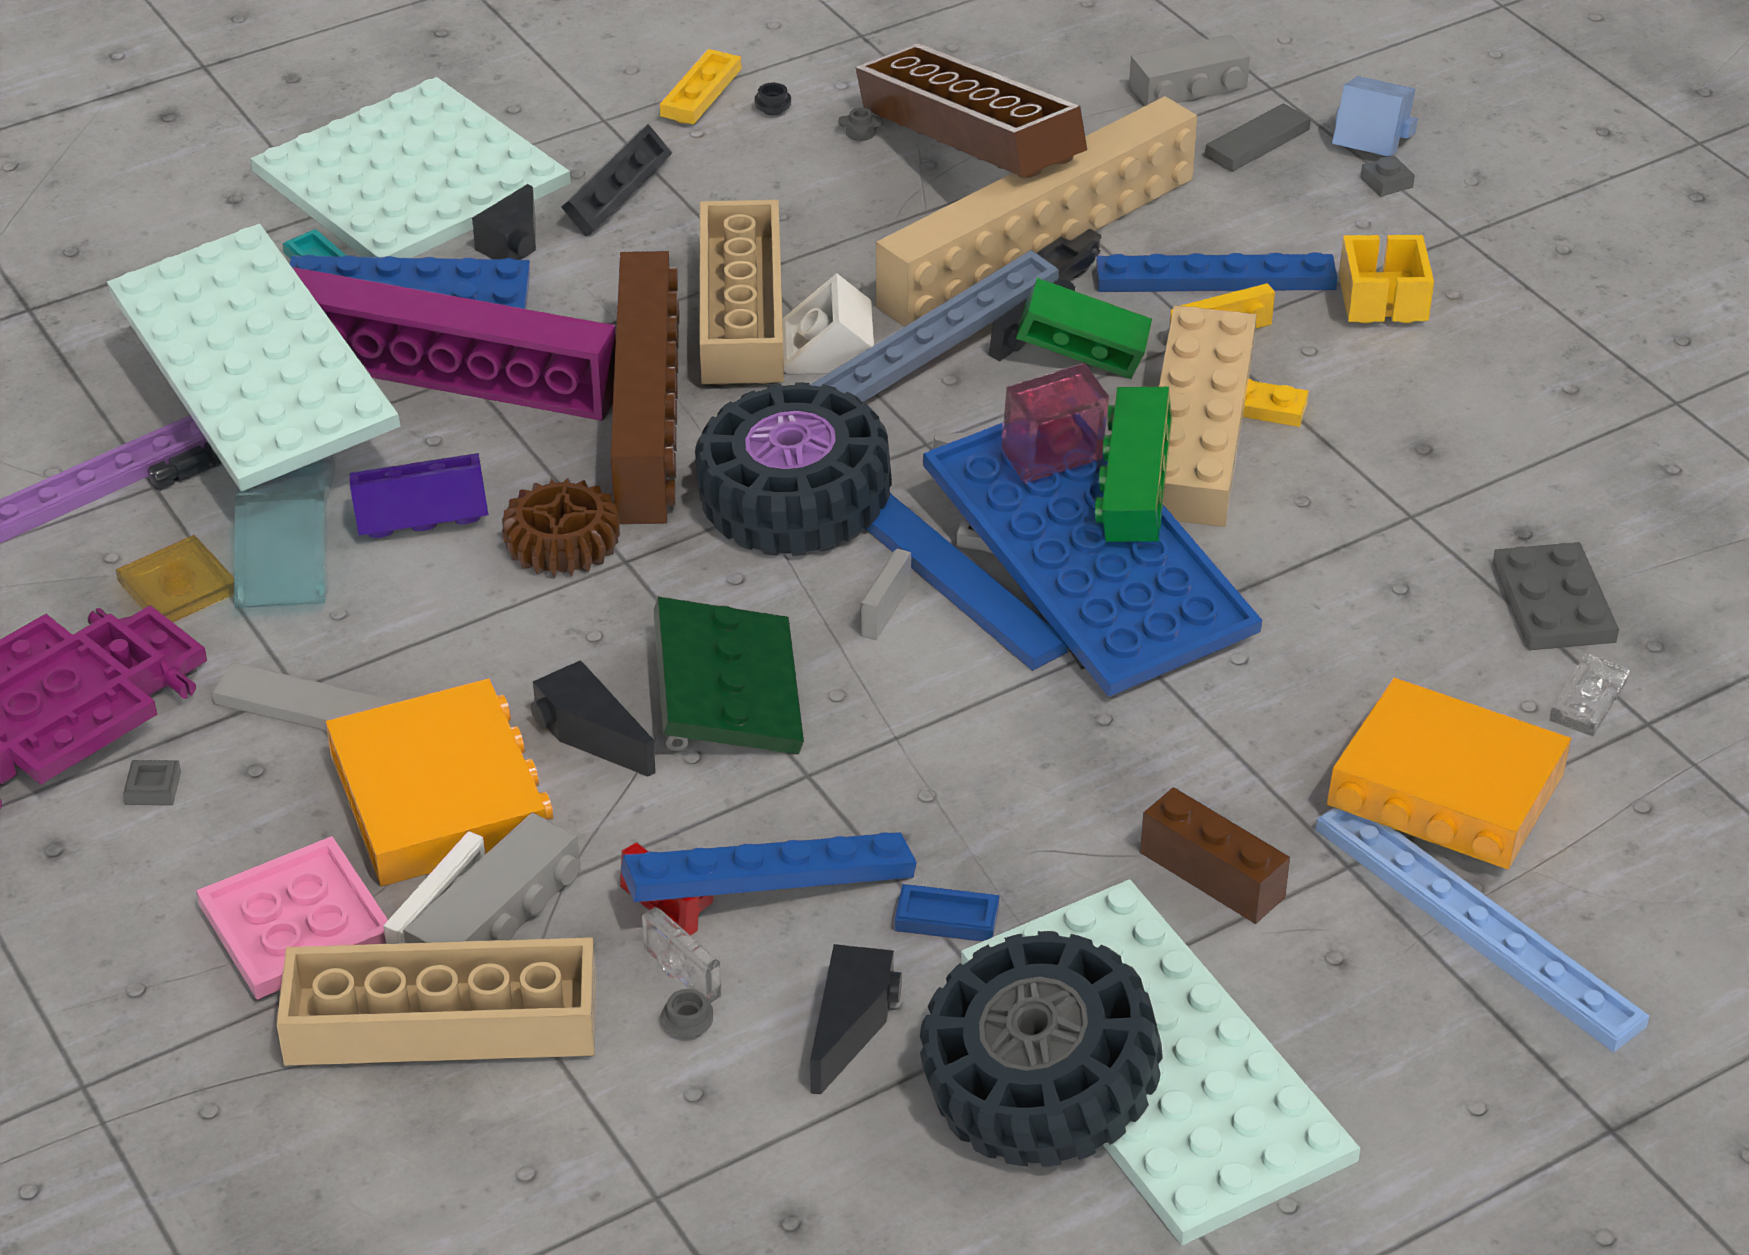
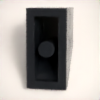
M526 184L472 217L476 251L491 259L512 258L515 260H522L536 251V216L533 186Z

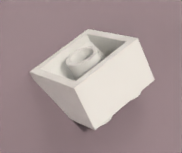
M837 273L782 319L784 372L787 374L830 373L874 346L871 300Z

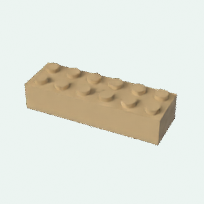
M779 200L700 201L701 384L727 385L730 383L768 384L784 382Z
M1174 305L1159 387L1169 386L1172 409V426L1163 505L1179 522L1226 527L1254 350L1257 314Z
M593 937L286 947L277 1017V1030L284 1066L595 1056L597 977Z

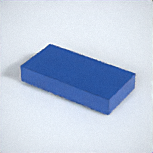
M902 884L895 916V931L983 942L994 937L1000 895Z

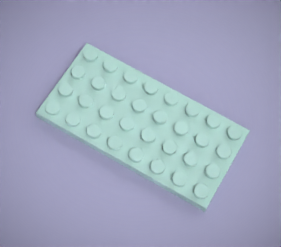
M260 223L107 281L110 294L241 492L401 427L397 411Z
M1130 879L961 951V964L964 965L973 958L972 955L975 951L988 944L990 947L1005 942V937L1022 934L1023 937L1038 935V931L1058 932L1059 936L1070 937V934H1075L1091 939L1093 945L1097 948L1103 945L1112 949L1121 956L1123 964L1132 966L1142 979L1144 991L1149 994L1162 1043L1163 1059L1158 1064L1161 1076L1156 1091L1152 1095H1146L1149 1106L1140 1119L1136 1122L1130 1121L1125 1127L1126 1133L1111 1145L1107 1142L1103 1146L1181 1246L1359 1161L1361 1148Z

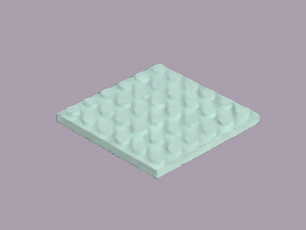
M438 77L427 79L415 87L395 93L390 98L374 105L365 106L358 112L342 119L333 120L328 125L312 132L301 134L296 139L280 146L269 148L264 153L250 158L252 171L362 257L393 256L396 258H413L473 230L472 217L526 184L533 186L534 201L571 184L570 171Z

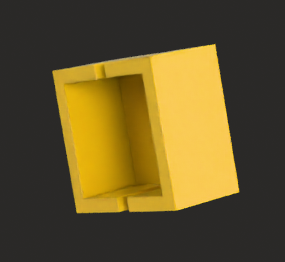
M1343 235L1339 279L1348 322H1385V317H1392L1393 322L1399 321L1402 323L1429 321L1434 278L1423 235H1387L1382 272H1376L1380 245L1379 235Z

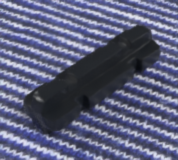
M209 442L204 444V449L201 446H197L169 458L168 464L161 461L148 468V475L156 489H164L173 485V480L176 478L178 482L209 470L211 468L209 464L213 463L215 467L222 464Z

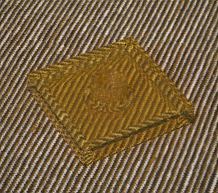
M195 535L116 569L118 582L143 609L151 605L172 622L239 592L237 580Z

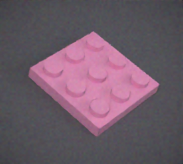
M333 836L196 890L199 906L256 999L281 990L286 947L386 944L383 925L388 919Z

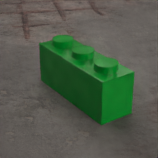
M1037 278L1024 305L1016 339L1132 379L1145 354L1152 318Z

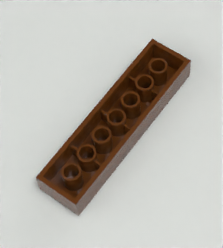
M916 43L855 67L863 108L869 109L872 113L882 118L898 123L900 126L912 129L918 134L926 135L937 142L944 143L979 160L997 166V168L1018 175V177H1034L1040 174L1041 169L1053 164L1068 163L1073 160V156L1088 150L1081 107L1079 105L922 44Z
M669 251L620 252L611 441L614 504H616L617 511L619 512L620 524H666L668 506H676L675 480L668 479L676 478V453L674 451H677V428L674 425L678 424L677 400L675 399H678V324H680L679 300H677L678 269L677 267H670Z

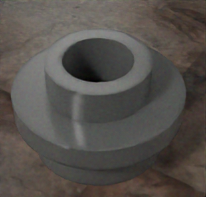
M678 990L669 997L663 1008L664 1026L668 1031L677 1036L693 1037L700 1035L713 1022V1007L705 995L698 990Z

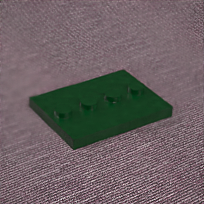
M658 596L653 610L663 735L799 755L804 743L789 617Z

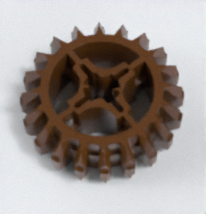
M550 478L549 483L546 485L534 483L531 491L519 490L518 498L509 500V507L504 510V517L502 518L503 542L506 543V549L511 554L512 560L520 561L522 569L534 567L537 575L544 571H551L554 577L559 572H568L572 576L574 570L577 569L589 572L592 563L603 564L605 556L614 554V547L619 543L620 518L616 504L612 502L610 494L601 492L600 486L588 487L585 480L575 484L571 483L569 478H567L564 482L555 483Z

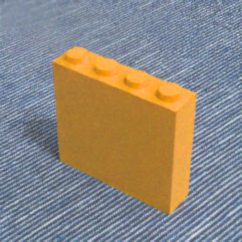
M1394 677L1333 767L1327 805L1509 870L1564 775L1572 738Z
M490 678L325 721L330 754L380 887L431 873L468 831L483 837L486 855L532 812L546 820L553 819L552 805L547 792L539 793L536 787L539 786V779L535 764L531 758L525 760L522 755L525 753L521 732L518 726L510 727L509 725L511 715L504 694L496 695Z

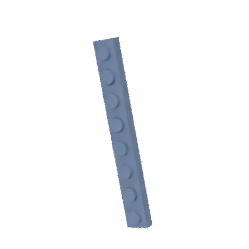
M1030 250L810 385L822 386L824 384L833 386L842 393L849 392L864 402L991 324L1029 296L1037 278L1050 283L1057 281L1059 269Z

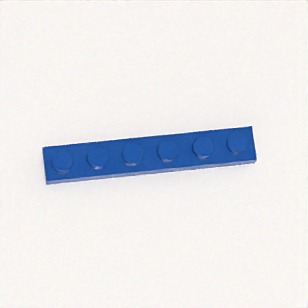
M1318 252L1244 255L1241 253L1204 255L1193 253L1190 255L1151 254L1125 256L1123 254H1113L1110 256H1097L1096 259L1098 292L1239 291L1266 283L1274 291L1336 290L1338 278L1333 254Z
M883 832L873 835L836 836L824 839L789 840L776 843L742 844L739 846L623 855L621 873L633 901L642 902L914 878L917 862L901 832Z

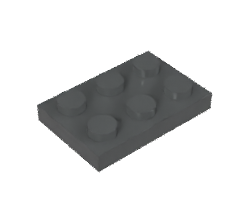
M1580 542L1495 549L1493 565L1529 651L1617 642L1619 628Z

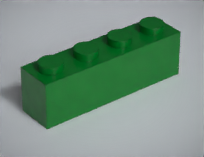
M1169 386L1117 387L1115 405H1108L1107 426L1108 431H1112L1111 435H1104L1103 440L1104 461H1108V465L1100 466L1099 486L1100 492H1104V497H1096V523L1104 524L1106 542H1159L1172 426Z

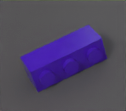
M479 453L349 473L350 491L359 536L368 534L371 538H382L393 534L394 530L412 528L414 531H426L435 528L437 523L455 521L456 524H470L480 520L481 516L489 515Z

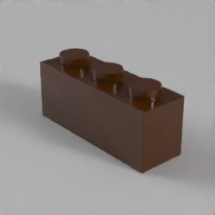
M1172 787L1143 812L1140 853L1244 918L1257 924L1285 898L1290 856L1175 787Z

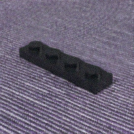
M647 124L586 181L561 208L585 236L589 235L672 154V151L652 127Z

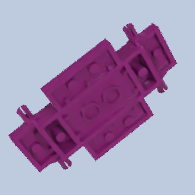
M151 605L132 616L117 619L111 613L106 614L101 608H96V613L91 611L88 616V623L90 625L73 635L48 614H44L0 639V784L16 776L14 763L40 785L158 715L155 701L149 696L165 686L170 687L183 699H187L188 694L192 696L196 690V684L188 679L185 674L207 661L205 647Z

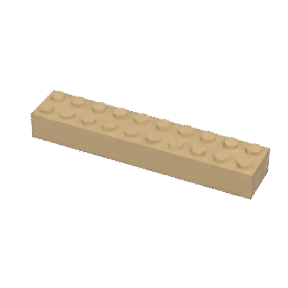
M1164 96L1085 136L1088 150L1073 156L1072 161L1065 164L1050 165L1041 169L1040 174L1029 178H1021L1011 173L877 241L876 308L905 327L1028 251L1032 250L1037 253L1061 236L1065 239L1073 240L1089 228L1095 231L1191 181L1194 171L1197 115Z

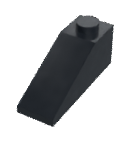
M581 660L533 681L534 702L531 703L532 714L538 725L542 728L547 727L559 742L647 777L656 773L654 739Z
M833 945L810 1058L811 1094L821 1095L885 1025L890 1002L899 1003L902 988V972L894 971V950Z

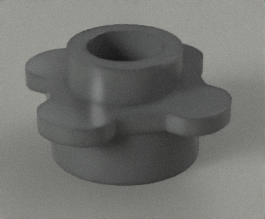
M860 107L852 109L847 116L839 117L838 124L841 127H846V135L850 139L865 141L875 136L876 127L883 125V118L872 115V112L867 108Z

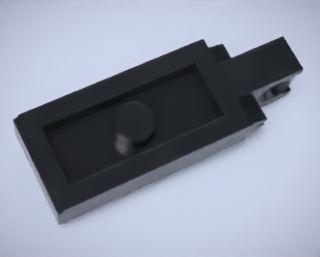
M1089 228L1073 240L1065 239L1061 236L1036 254L1059 269V280H1070L1095 261V257L1101 252L1099 248L1102 237L1101 234Z

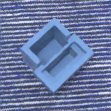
M1357 76L1344 84L1340 107L1337 110L1332 144L1391 157L1397 152L1400 137L1408 139L1416 132L1418 118L1410 117L1416 89Z

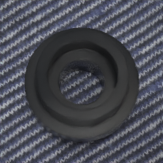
M775 82L765 83L758 88V93L755 95V107L767 115H779L791 106V95L783 84Z

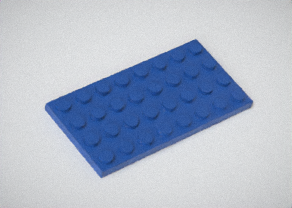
M1071 396L923 453L924 468L1108 697L1261 632L1263 620L1164 505L1159 542H1106L1104 524H1097L1095 517L1096 497H1104V492H1100L1099 486L1100 466L1108 465V461H1104L1103 455L1104 435Z

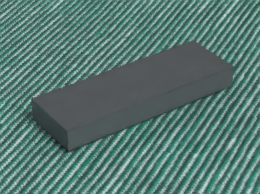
M1283 103L1207 143L1205 156L1230 171H1234L1310 130L1311 118Z

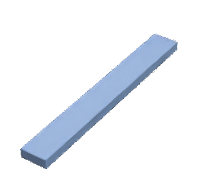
M1332 808L1317 818V832L1612 1052L1617 1051L1647 1028L1649 1020L1647 1013L1395 829L1337 808Z

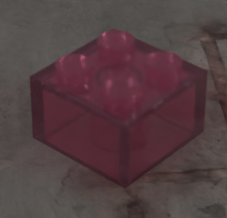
M1085 363L1006 387L1001 450L1024 483L1102 459L1109 395Z

